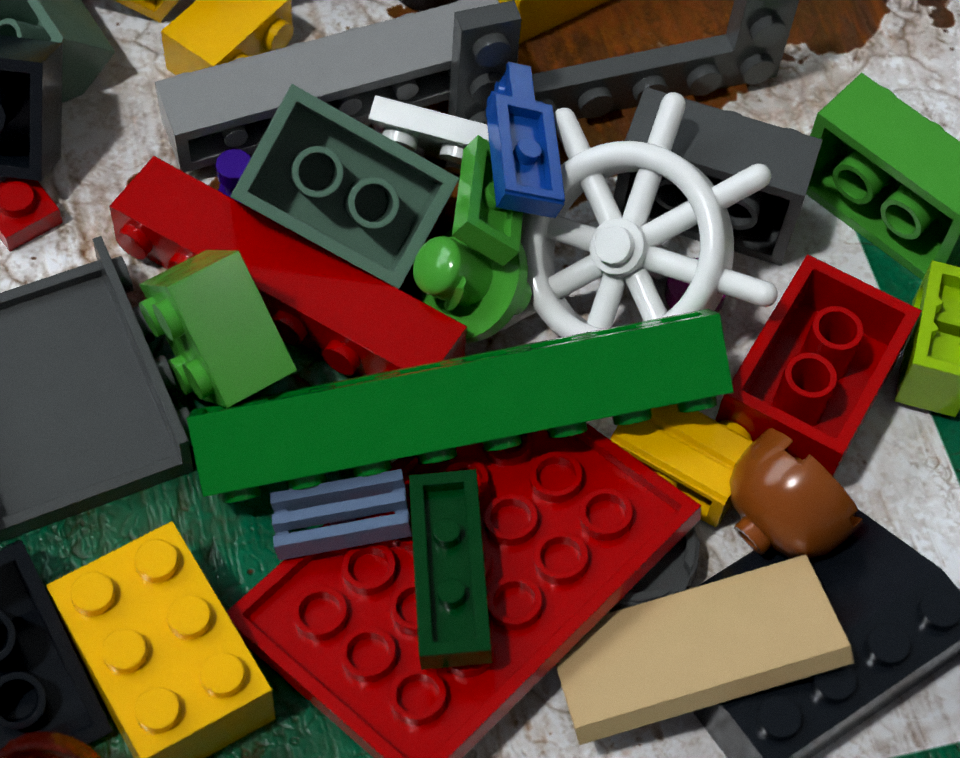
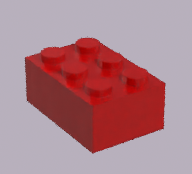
M807 254L733 377L734 393L723 395L715 420L717 422L730 420L738 423L748 431L753 442L766 429L773 428L793 440L784 451L793 458L799 457L802 460L810 454L834 477L902 353L922 310Z

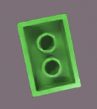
M861 72L817 113L810 136L822 139V144L806 195L923 280L932 260L957 266L960 263V141L948 134L939 124L930 121L897 98L892 91L880 86Z

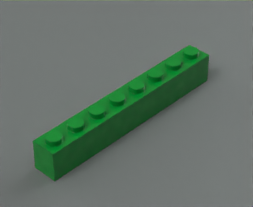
M703 309L244 399L228 408L213 405L193 409L187 417V423L203 497L221 494L223 503H233L260 496L262 494L260 486L286 481L288 490L305 489L327 482L326 473L348 468H352L354 477L371 476L391 470V460L417 455L419 464L437 463L457 457L456 447L480 442L483 444L484 451H496L522 444L521 434L547 429L549 438L569 437L586 432L588 430L587 421L612 417L614 425L635 424L653 418L651 409L677 404L678 412L705 410L717 406L716 396L734 393L720 313L711 309Z

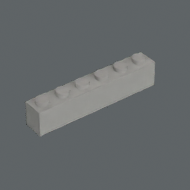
M458 0L451 4L417 13H408L398 18L360 28H351L345 32L307 42L295 43L288 47L250 57L238 58L224 64L181 73L171 78L156 81L155 87L161 119L179 169L183 172H188L214 165L218 156L229 149H240L249 155L253 154L291 84L361 123L370 122L368 118L375 95L419 107L449 100L454 12L498 4V0Z

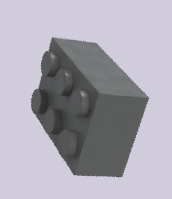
M648 87L644 88L625 141L648 142L661 100L668 93ZM685 99L686 108L671 150L672 152L700 169L714 186L754 164H764L770 169L771 180L765 188L728 207L727 210L733 227L734 252L781 266L806 196L822 139L802 134L795 129L782 128L748 118L734 111L722 110ZM626 172L617 176L613 197L622 216L637 172ZM662 177L647 223L688 201L682 191L664 177ZM698 224L679 235L700 241Z

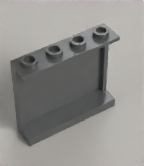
M102 236L92 239L97 261L0 293V542L194 471L190 451L192 442L187 423V417L190 413L187 407L178 410L174 408L169 394L176 392L177 388L170 366L164 355L153 358L147 343L154 341L155 336L146 323L140 307L132 308L126 293L134 291L127 266L122 256L111 259Z

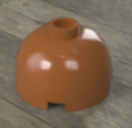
M769 428L744 451L735 463L729 481L730 499L741 520L734 526V529L760 555H763L769 548L788 559L806 554L810 560L826 555L842 544L863 524V519L853 516L859 509L840 483L813 456L809 454L804 460L799 457L793 458L784 451L793 440L785 434Z

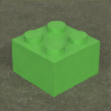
M205 250L139 284L146 297L145 300L139 302L142 315L156 337L165 335L175 355L174 358L168 360V364L177 384L186 395L194 392L196 398L228 408L297 371L239 250Z

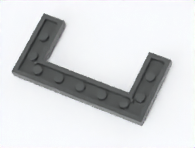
M514 0L454 12L449 115L487 124V97L490 96L491 91H494L496 81L499 82L506 71V64L508 62L517 63L522 18ZM734 0L727 31L724 35L532 74L535 100L553 105V112L559 108H569L574 112L577 119H594L609 112L637 107L645 87L665 93L677 92L685 97L689 95L702 96L714 90L746 83L753 85L764 82L769 78L777 77L799 0Z

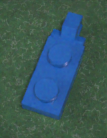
M508 62L506 64V71L500 81H496L494 91H491L490 96L487 97L486 107L496 208L556 218L564 206L565 194L553 105L535 100L531 66Z

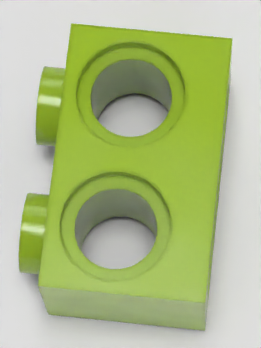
M932 260L913 299L912 306L922 310L903 350L894 401L956 417L960 410V267Z

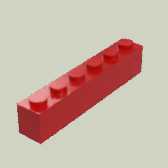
M155 156L148 161L109 206L115 238L119 246L132 257L140 260L148 258L167 270L205 250H239L282 340L293 346L301 344L323 356L327 364L341 374L349 376L355 374L361 377L465 356L466 325Z

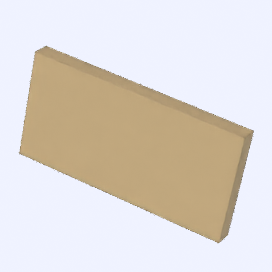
M805 554L608 613L556 664V668L579 745L853 664L854 661L851 645Z

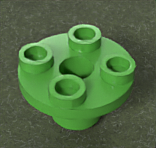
M452 227L443 236L428 240L419 249L413 264V277L420 289L421 301L467 326L466 343L469 344L493 336L514 315L521 314L527 308L532 295L531 286L527 282L528 263L521 241L520 252L505 266H502L484 254L470 249L465 243L453 237Z

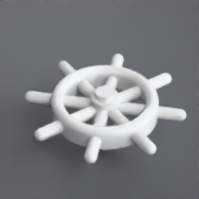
M670 92L661 100L647 143L617 141L590 148L574 112L569 108L557 109L554 112L556 133L568 157V160L561 165L565 194L564 206L556 218L523 213L521 243L526 252L528 263L527 282L531 286L532 295L527 308L521 314L514 315L500 331L536 312L546 325L560 337L611 328L626 284L643 321L703 309L715 311L723 295L760 307L771 306L778 298V291L774 284L732 270L734 236L727 210L728 207L765 188L771 180L770 169L764 164H754L714 186L700 169L672 152L671 150L686 108L684 97L677 92ZM626 172H637L622 216L605 178ZM662 177L674 183L688 201L647 223ZM583 192L598 221L599 226L597 228L564 218L573 202ZM698 224L700 235L699 259L669 251L668 248L661 245ZM556 241L590 252V255L557 273L555 272L554 249ZM602 277L588 320L586 321L570 306L565 296ZM669 277L690 285L680 300L667 312L653 282V278L661 282Z

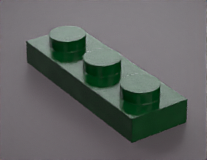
M472 469L409 475L418 647L421 670L492 664L477 471Z

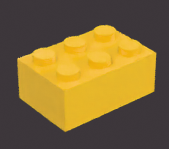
M173 521L46 585L52 604L71 644L133 758H206L275 720L271 687Z

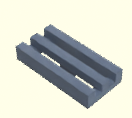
M402 469L371 476H360L321 483L318 486L305 489H289L270 493L271 506L274 514H272V526L275 531L273 544L278 560L412 536L406 483ZM395 511V514L356 520L359 517ZM330 523V526L291 533V530Z

